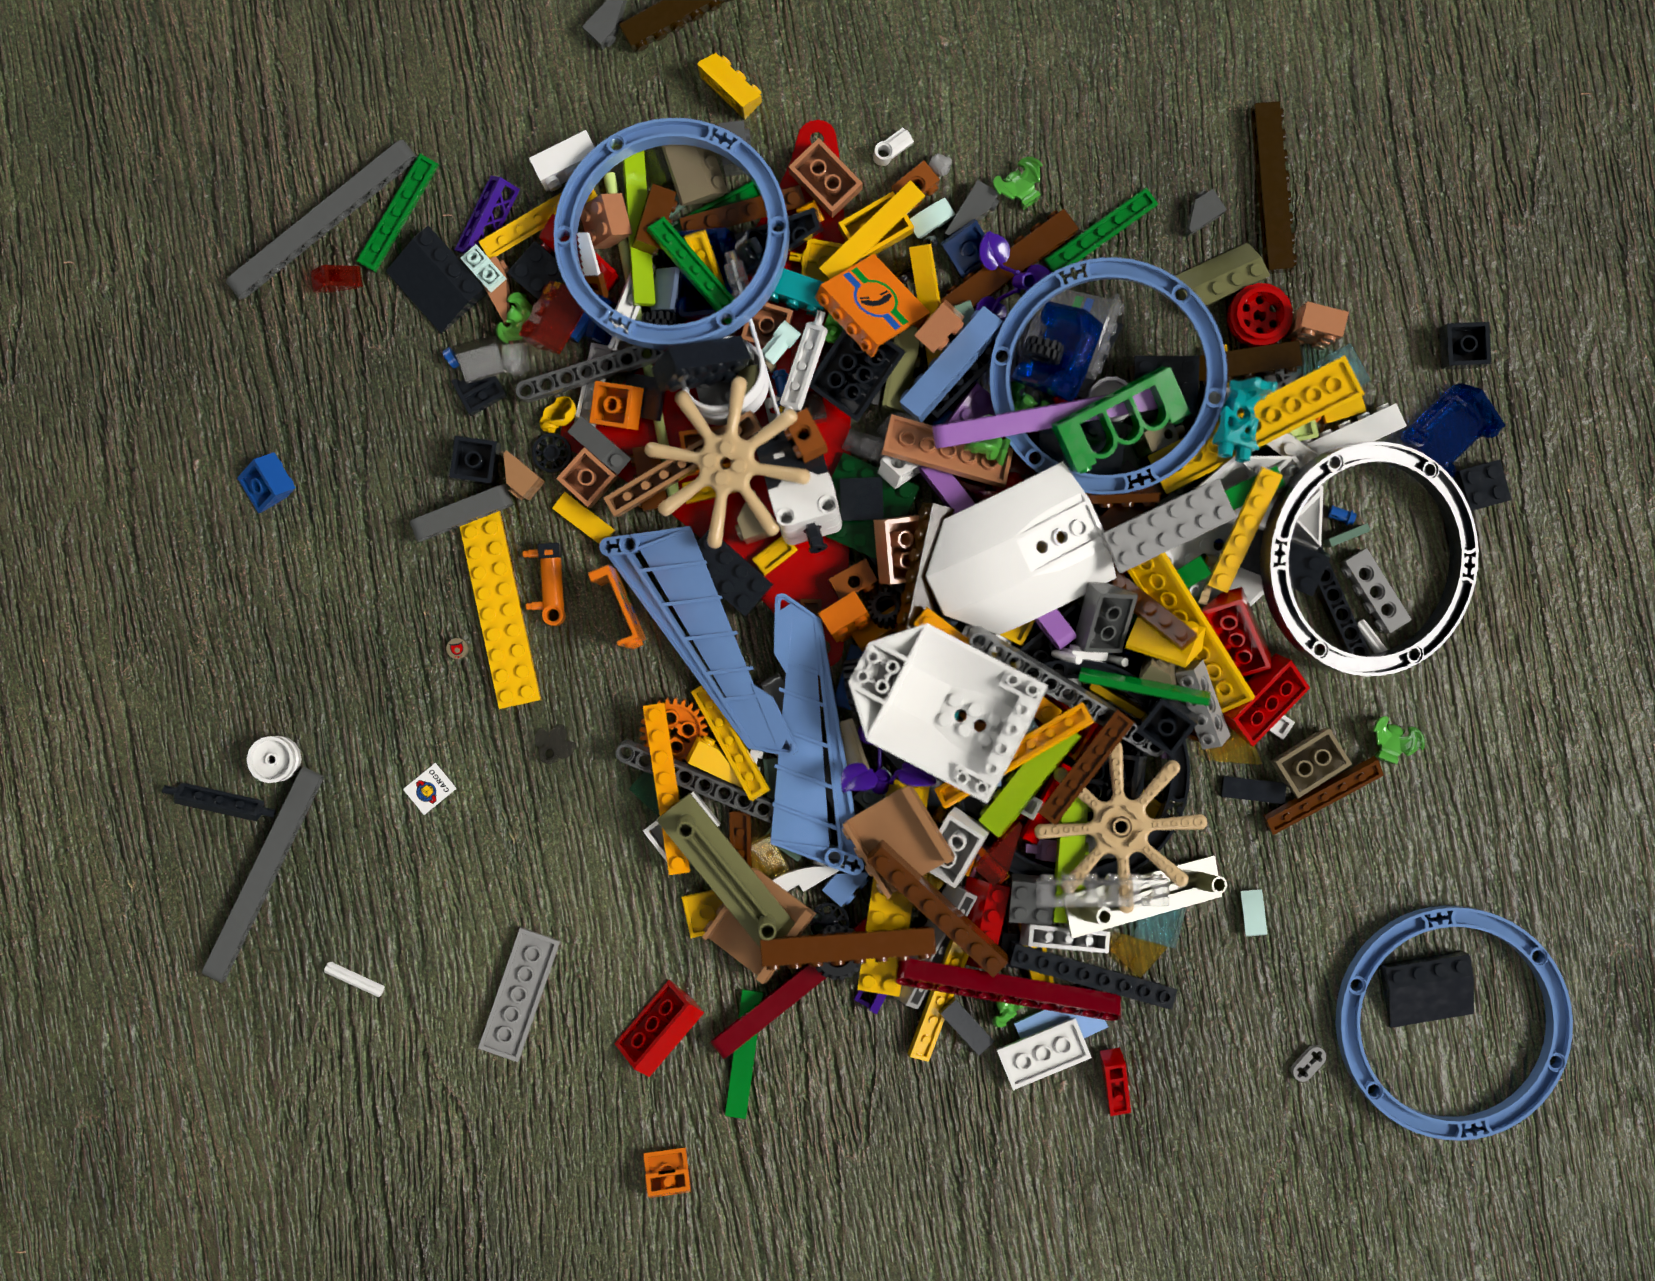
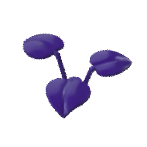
M988 231L980 242V261L988 270H995L999 266L1001 269L1013 273L1015 276L1012 279V284L1015 289L998 297L996 300L991 296L982 298L977 303L976 310L980 311L984 306L1004 322L1007 309L999 302L1015 293H1019L1020 290L1027 292L1032 286L1052 272L1038 264L1029 266L1025 273H1020L1019 270L1004 266L1002 263H1005L1010 256V246L1005 238Z
M861 724L858 729L860 740L866 744L873 745L866 740ZM878 747V767L875 773L873 769H868L862 763H852L845 767L841 776V789L843 793L872 789L876 794H886L889 784L893 785L897 776L901 783L909 786H932L937 784L934 775L909 762L903 763L902 769H897L890 778L888 771L881 769L882 748Z

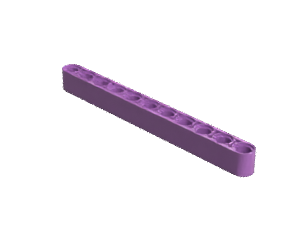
M1150 388L1132 396L1139 412L1158 409ZM1106 395L934 425L932 429L935 448L1052 428L1051 424ZM1124 402L1106 410L1109 417L1129 414ZM1096 415V416H1094V417H1092V418L1086 420L1085 422H1087V421H1093V420H1098L1099 418H1098V416Z
M925 466L918 467L921 475L944 505L955 509L954 514L975 505L952 474ZM1057 609L1034 619L1058 650H1061L1077 638L1074 630Z

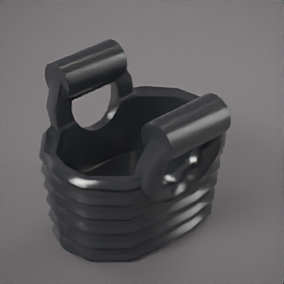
M751 228L735 242V250L746 269L756 274L765 253L768 232L763 233L756 228Z

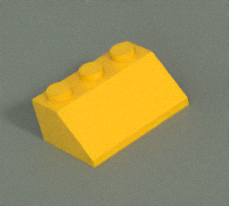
M714 53L697 63L700 78L744 120L762 103L759 88L754 84L750 85L747 83L745 75L739 70L735 71L731 67V62L722 55L720 57L717 53Z
M1137 617L1125 648L1186 667L1202 650L1206 627L1200 626L1196 622L1181 620L1197 633V638L1181 651L1141 618Z

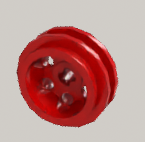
M1256 283L1246 286L1232 299L1227 312V323L1230 332L1238 342L1251 348L1272 345L1278 342L1287 334L1293 319L1290 299L1281 289L1267 283ZM1256 298L1263 299V303L1258 304ZM1243 305L1249 306L1248 312L1243 311ZM1270 305H1272L1275 308L1276 312L1270 311ZM1254 314H1255V316H1259V315H1260V316H1261V321H1260L1259 319H1258V320H1255V319H1254ZM1270 321L1276 322L1275 328L1270 327ZM1258 329H1262L1263 334L1257 333L1255 331Z

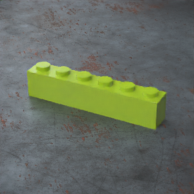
M1075 733L1022 764L1017 773L1013 771L1006 780L1008 784L1005 788H1000L994 794V802L990 806L986 805L980 812L982 817L978 821L997 837H1002L1082 736Z
M1077 797L1058 824L1090 822L1087 821L1088 812H1091L1092 809ZM1086 835L1057 837L1054 873L1056 887L1052 919L1055 923H1067L1063 896L1068 893L1062 890L1061 883L1083 861L1085 855H1088L1089 843L1086 842ZM1083 881L1074 892L1086 889V886L1083 885Z

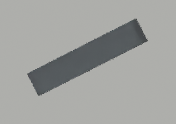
M506 484L499 485L417 517L410 521V525L416 541L421 542L504 510L514 504Z

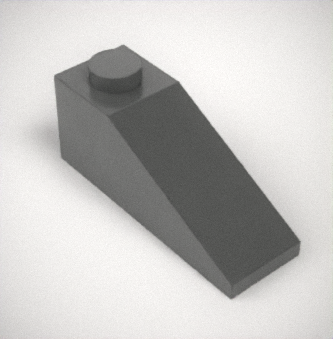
M606 0L582 26L584 34L602 50L610 47L615 42L627 0Z
M977 180L945 232L944 239L950 237L973 219L979 221L987 216L990 210L994 212L1000 202L997 199L998 193Z
M582 416L567 431L617 475L631 460L627 453Z

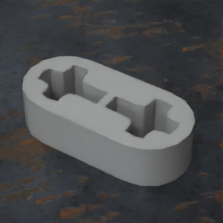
M1315 1045L1308 1047L1291 1066L1292 1076L1300 1082L1309 1080L1326 1061L1325 1051ZM1313 1051L1318 1053L1320 1057L1318 1060H1312L1313 1056L1311 1054ZM1299 1067L1302 1069L1305 1067L1304 1071L1306 1073L1304 1076L1301 1074L1298 1075L1299 1072L1297 1071V1069Z

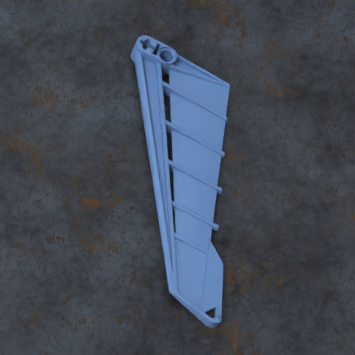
M691 526L604 538L599 545L601 553L610 559L746 747L751 750L784 756H792L798 752V746L788 729L774 697L754 685L748 670H753L754 668L753 666H746L734 636L738 632L732 631L720 599H723L722 595L718 596L706 566L707 561L702 556ZM630 539H633L635 544L633 549L629 546ZM619 544V548L611 549L610 545ZM641 551L650 568H643L634 553ZM646 572H653L670 602L665 603ZM668 606H673L690 636H686ZM689 640H693L710 671H708ZM711 675H713V676L715 677V679H716V681L718 682L720 688L718 687L717 683L715 682V680L713 679V677H712ZM786 740L790 745L789 750L782 749Z
M780 593L775 597L774 654L786 673L785 689L779 687V691L784 693L782 716L798 746V752L792 756L778 755V765L775 764L777 777L775 799L772 805L774 810L771 844L845 873L858 875L864 869V860L856 855L853 848L855 847L851 839L848 840L842 831L844 828L843 823L855 816L852 792L843 793L841 789V776L847 763L822 619L788 595ZM781 600H786L790 603L781 609ZM818 675L821 681L823 703L819 701ZM820 706L824 709L827 743L822 742ZM787 740L782 749H790V745ZM823 747L828 748L832 784L825 782ZM825 787L833 791L836 825L828 822ZM828 827L837 830L839 847L829 846ZM835 851L840 854L841 859L838 862H832L828 855ZM844 855L848 856L847 861L850 862L857 859L858 864L861 866H856L855 869H852L851 864L845 862V866H842Z

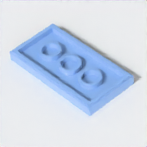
M1043 1009L1014 1022L1021 1039L1073 1017L1077 1020L1083 1038L1108 1028L1106 1021L1102 1019Z

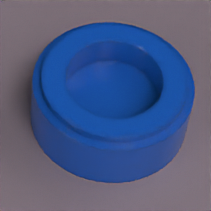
M450 347L443 351L444 358L452 368L456 369L461 365L460 359Z

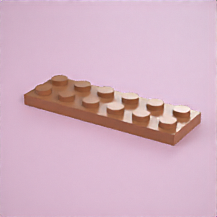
M891 414L881 454L1005 488L1013 448H1008L1003 466L998 465L996 459L987 460L986 454H974L970 451H964L965 444L935 448L932 425Z

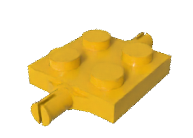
M811 238L808 240L803 254L790 252L789 261L801 262L802 275L826 282L828 279L822 274L819 267L843 244Z

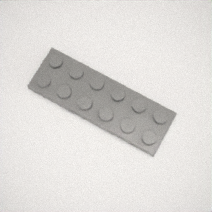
M1218 478L1102 533V536L1118 572L1122 573L1235 519L1236 515Z
M520 927L478 1049L519 1062L558 951L560 940Z

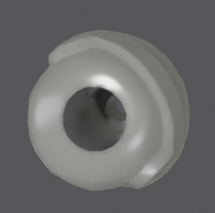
M940 153L935 154L929 162V167L940 177L947 175L952 165V159Z

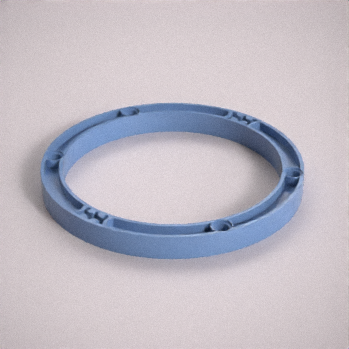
M664 118L638 123L611 135L598 144L579 163L568 179L557 206L554 222V247L558 267L566 286L580 308L594 323L614 337L643 348L666 350L667 347L722 339L745 325L760 311L774 292L785 267L789 249V221L778 181L770 167L752 146L730 131L711 123L687 118ZM622 145L619 150H613L615 146ZM665 145L696 146L713 151L732 161L743 170L757 187L764 201L768 218V239L765 253L757 273L745 290L733 302L711 316L678 325L644 323L622 315L608 306L595 294L587 283L580 266L576 233H578L580 217L584 205L596 184L607 172L624 159L643 150ZM777 226L784 227L781 232L774 231ZM564 236H570L567 241L561 242ZM725 318L732 319L728 325L721 324Z
M1096 258L1070 264L1044 277L1032 286L1009 312L996 338L990 365L991 400L995 414L1016 411L1010 385L1011 365L1016 345L1023 330L1044 304L1069 288L1090 281L1113 279L1142 284L1161 293L1175 303L1192 323L1203 347L1207 370L1204 400L1192 428L1184 439L1162 459L1133 472L1117 475L1080 474L1071 471L1067 467L1085 493H1129L1159 483L1185 466L1206 443L1218 421L1225 400L1227 387L1226 353L1222 337L1209 310L1201 299L1177 277L1161 268L1133 259ZM1082 266H1086L1088 277L1084 278V273L1077 275L1078 279L1076 280L1072 277L1066 278L1068 284L1065 285L1060 274L1064 273L1066 277L1071 275V270L1075 269L1076 272L1083 271ZM1179 289L1187 292V298L1182 301L1175 297V292ZM1000 351H1006L1008 354L1005 362L997 361V354ZM1217 392L1221 397L1220 402L1217 404L1210 403L1208 400L1209 394ZM1027 433L1005 436L1007 439H1011L1010 445L1015 452L1036 472L1041 473L1059 463L1044 453ZM1033 452H1038L1041 455V461L1038 464L1030 462L1029 458ZM1146 470H1151V474L1156 481L1150 482V479L1144 481V485L1140 486L1139 483L1132 484L1134 486L1133 489H1128V475H1131V480L1137 478L1138 473L1146 476L1149 475Z
M1444 905L1423 908L1402 915L1379 929L1364 943L1348 966L1341 983L1336 1005V1034L1340 1053L1348 1073L1360 1092L1372 1105L1394 1122L1415 1133L1431 1138L1462 1141L1484 1138L1503 1132L1523 1121L1542 1105L1560 1080L1566 1066L1572 1042L1573 1017L1569 993L1556 963L1534 937L1513 922L1498 915L1476 908ZM1437 914L1442 915V916H1445V918H1444V917H1438V918H1436V921H1435V920H1432V919H1427V918L1425 917V916H1427V917H1429V918H1432V917H1436ZM1447 927H1467L1488 932L1506 942L1525 960L1532 970L1542 992L1545 1005L1546 1031L1544 1043L1537 1063L1528 1078L1511 1096L1490 1109L1466 1116L1431 1115L1417 1111L1398 1101L1382 1086L1368 1063L1361 1040L1360 1016L1362 1002L1373 974L1395 948L1416 935L1430 930ZM1535 951H1538V958L1536 960H1533V953ZM1354 979H1358V986L1352 989L1350 986L1351 982ZM1555 1056V1063L1550 1065L1551 1057ZM1375 1084V1091L1368 1093L1369 1086Z

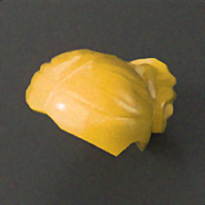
M567 396L557 397L553 404L544 408L543 416L539 421L540 428L548 433H554L559 426H566L571 423L576 415V406L573 400Z

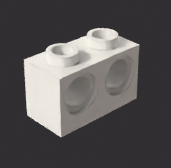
M885 455L880 460L881 465L878 474L893 488L897 489L920 473L918 467L921 465Z

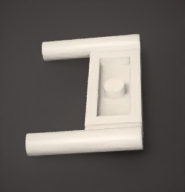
M1070 644V648H1062L1061 651L1054 649L1051 653L1053 658L1075 664H1081L1082 659L1105 661L1124 667L1129 663L1127 658L1104 652H1084L1078 645Z

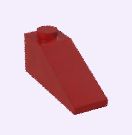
M1121 1048L1099 1051L1110 1116L1131 1113L1126 1063Z

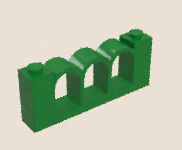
M1162 366L1051 424V427L1071 471L1082 474L1091 470V466L1097 463L1095 458L1103 459L1113 454L1117 443L1130 445L1141 438L1144 430L1157 431L1166 426L1167 423H1173V425L1181 423L1185 420L1184 417L1190 414V411L1171 367ZM1150 388L1159 411L1157 419L1150 425L1145 424L1132 397ZM1121 402H1124L1133 425L1130 434L1123 439L1119 438L1106 411ZM1096 415L1107 438L1104 448L1099 452L1092 451L1080 426L1081 423Z

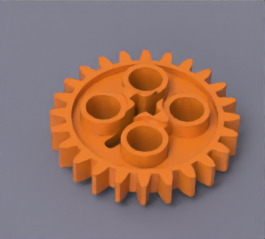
M675 697L673 703H671L670 699L666 698V713L672 712L676 715V721H668L669 734L674 727L678 729V734L675 733L674 736L670 734L671 747L675 741L680 742L683 746L681 750H674L672 748L673 758L680 761L685 759L687 761L686 757L697 736L708 735V732L703 730L708 726V723L701 722L705 717L704 715H697L700 708L692 709L693 702L687 706L686 699L678 703V698ZM642 719L641 723L646 725L645 719ZM691 724L694 727V732L686 733L683 726ZM641 727L639 731L645 733V735H642L640 740H646L647 742L644 746L649 747L646 727ZM681 736L688 738L690 742H686Z

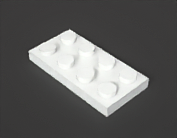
M1075 1017L996 1049L1013 1090L1092 1058Z

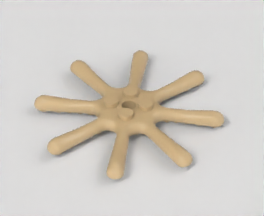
M736 377L732 381L727 428L722 435H716L711 431L686 391H679L675 395L676 403L704 440V446L701 451L694 452L654 442H649L645 446V453L649 457L695 463L700 469L697 479L659 504L658 511L661 515L669 516L706 486H710L715 490L716 499L707 539L708 545L713 549L719 548L722 544L727 497L733 491L742 494L767 535L774 536L778 533L779 525L750 487V479L754 475H763L798 484H807L810 481V472L806 469L761 464L754 458V452L759 446L796 422L797 414L794 410H785L749 440L739 437L738 426L747 382L743 377ZM726 457L731 460L729 469H726L723 465Z
M1119 742L1108 757L1113 792L1111 799L1102 802L1086 787L1078 796L1081 801L1093 810V819L1088 823L1056 824V826L1053 824H1038L1034 829V833L1038 839L1086 834L1093 836L1096 841L1094 849L1062 881L1061 888L1065 893H1073L1103 855L1113 854L1118 862L1119 910L1123 913H1130L1134 909L1129 867L1130 855L1134 852H1141L1176 886L1184 887L1189 880L1187 874L1148 843V835L1155 830H1201L1207 826V818L1202 814L1160 819L1148 817L1146 806L1180 771V765L1175 760H1169L1140 797L1130 800L1124 794L1123 747ZM1058 767L1055 769L1053 777L1060 783L1069 771L1064 767ZM1122 820L1126 823V830L1118 833L1115 825L1118 821Z

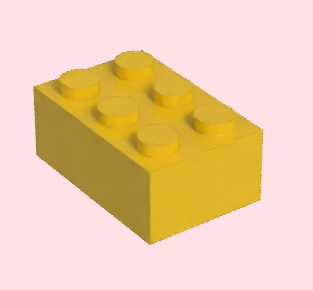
M892 191L840 221L838 229L845 241H848L895 193ZM906 215L858 263L873 254L877 255L913 234L914 226L909 217Z

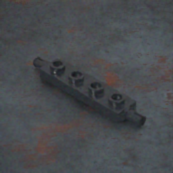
M181 783L178 787L164 785L162 789L163 794L174 795L175 804L256 822L262 815L272 818L276 816V809L265 807L264 801L187 783Z

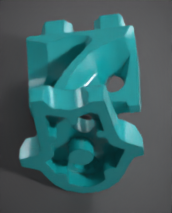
M1257 377L1244 381H1230L1229 396L1222 406L1220 425L1212 440V444L1218 445V456L1223 458L1232 457L1233 450H1235V460L1245 463L1250 461L1251 452L1259 450L1255 438L1259 419L1255 417L1254 407L1259 400L1265 399L1267 394L1275 392L1277 382H1267ZM1240 408L1244 411V415L1241 418L1237 415V411Z

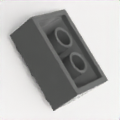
M1089 582L1075 631L1077 638L1073 641L1084 652L1122 653L1138 595L1108 583Z

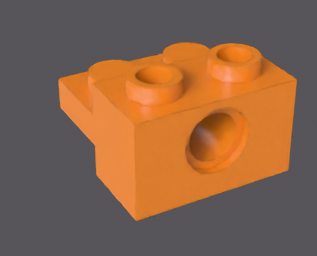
M686 1147L643 1153L648 1198L691 1192ZM675 1170L673 1173L659 1174L661 1171Z

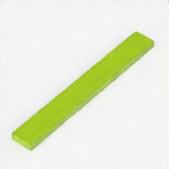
M643 150L623 160L626 210L633 233L628 236L633 306H654L655 290L652 255L632 248L647 198Z

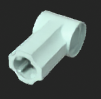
M783 321L774 332L772 339L762 349L763 357L774 365L783 353L793 346L801 336V333L787 321Z

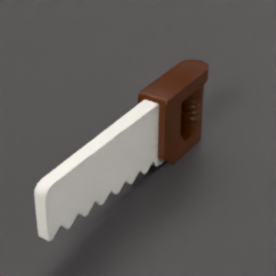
M578 232L576 235L579 237L577 241L580 243L578 247L581 249L579 253L582 255L580 259L583 261L581 265L584 267L582 269L585 273L584 277L595 294L602 299H606L608 291L603 273H600L590 234L588 232ZM597 283L598 288H592V284Z

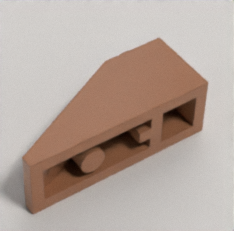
M494 256L490 260L506 277V280L492 292L486 287L485 289L504 324L508 327L511 323H506L505 321L510 310V302L507 301L510 295V282L506 273L509 269L504 260L500 261L497 256Z

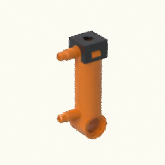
M538 544V549L523 551V557H538L540 559L543 601L527 603L526 609L543 610L542 618L544 622L548 625L559 626L566 619L561 559H563L562 544ZM556 609L559 612V618L556 621H551L549 613Z

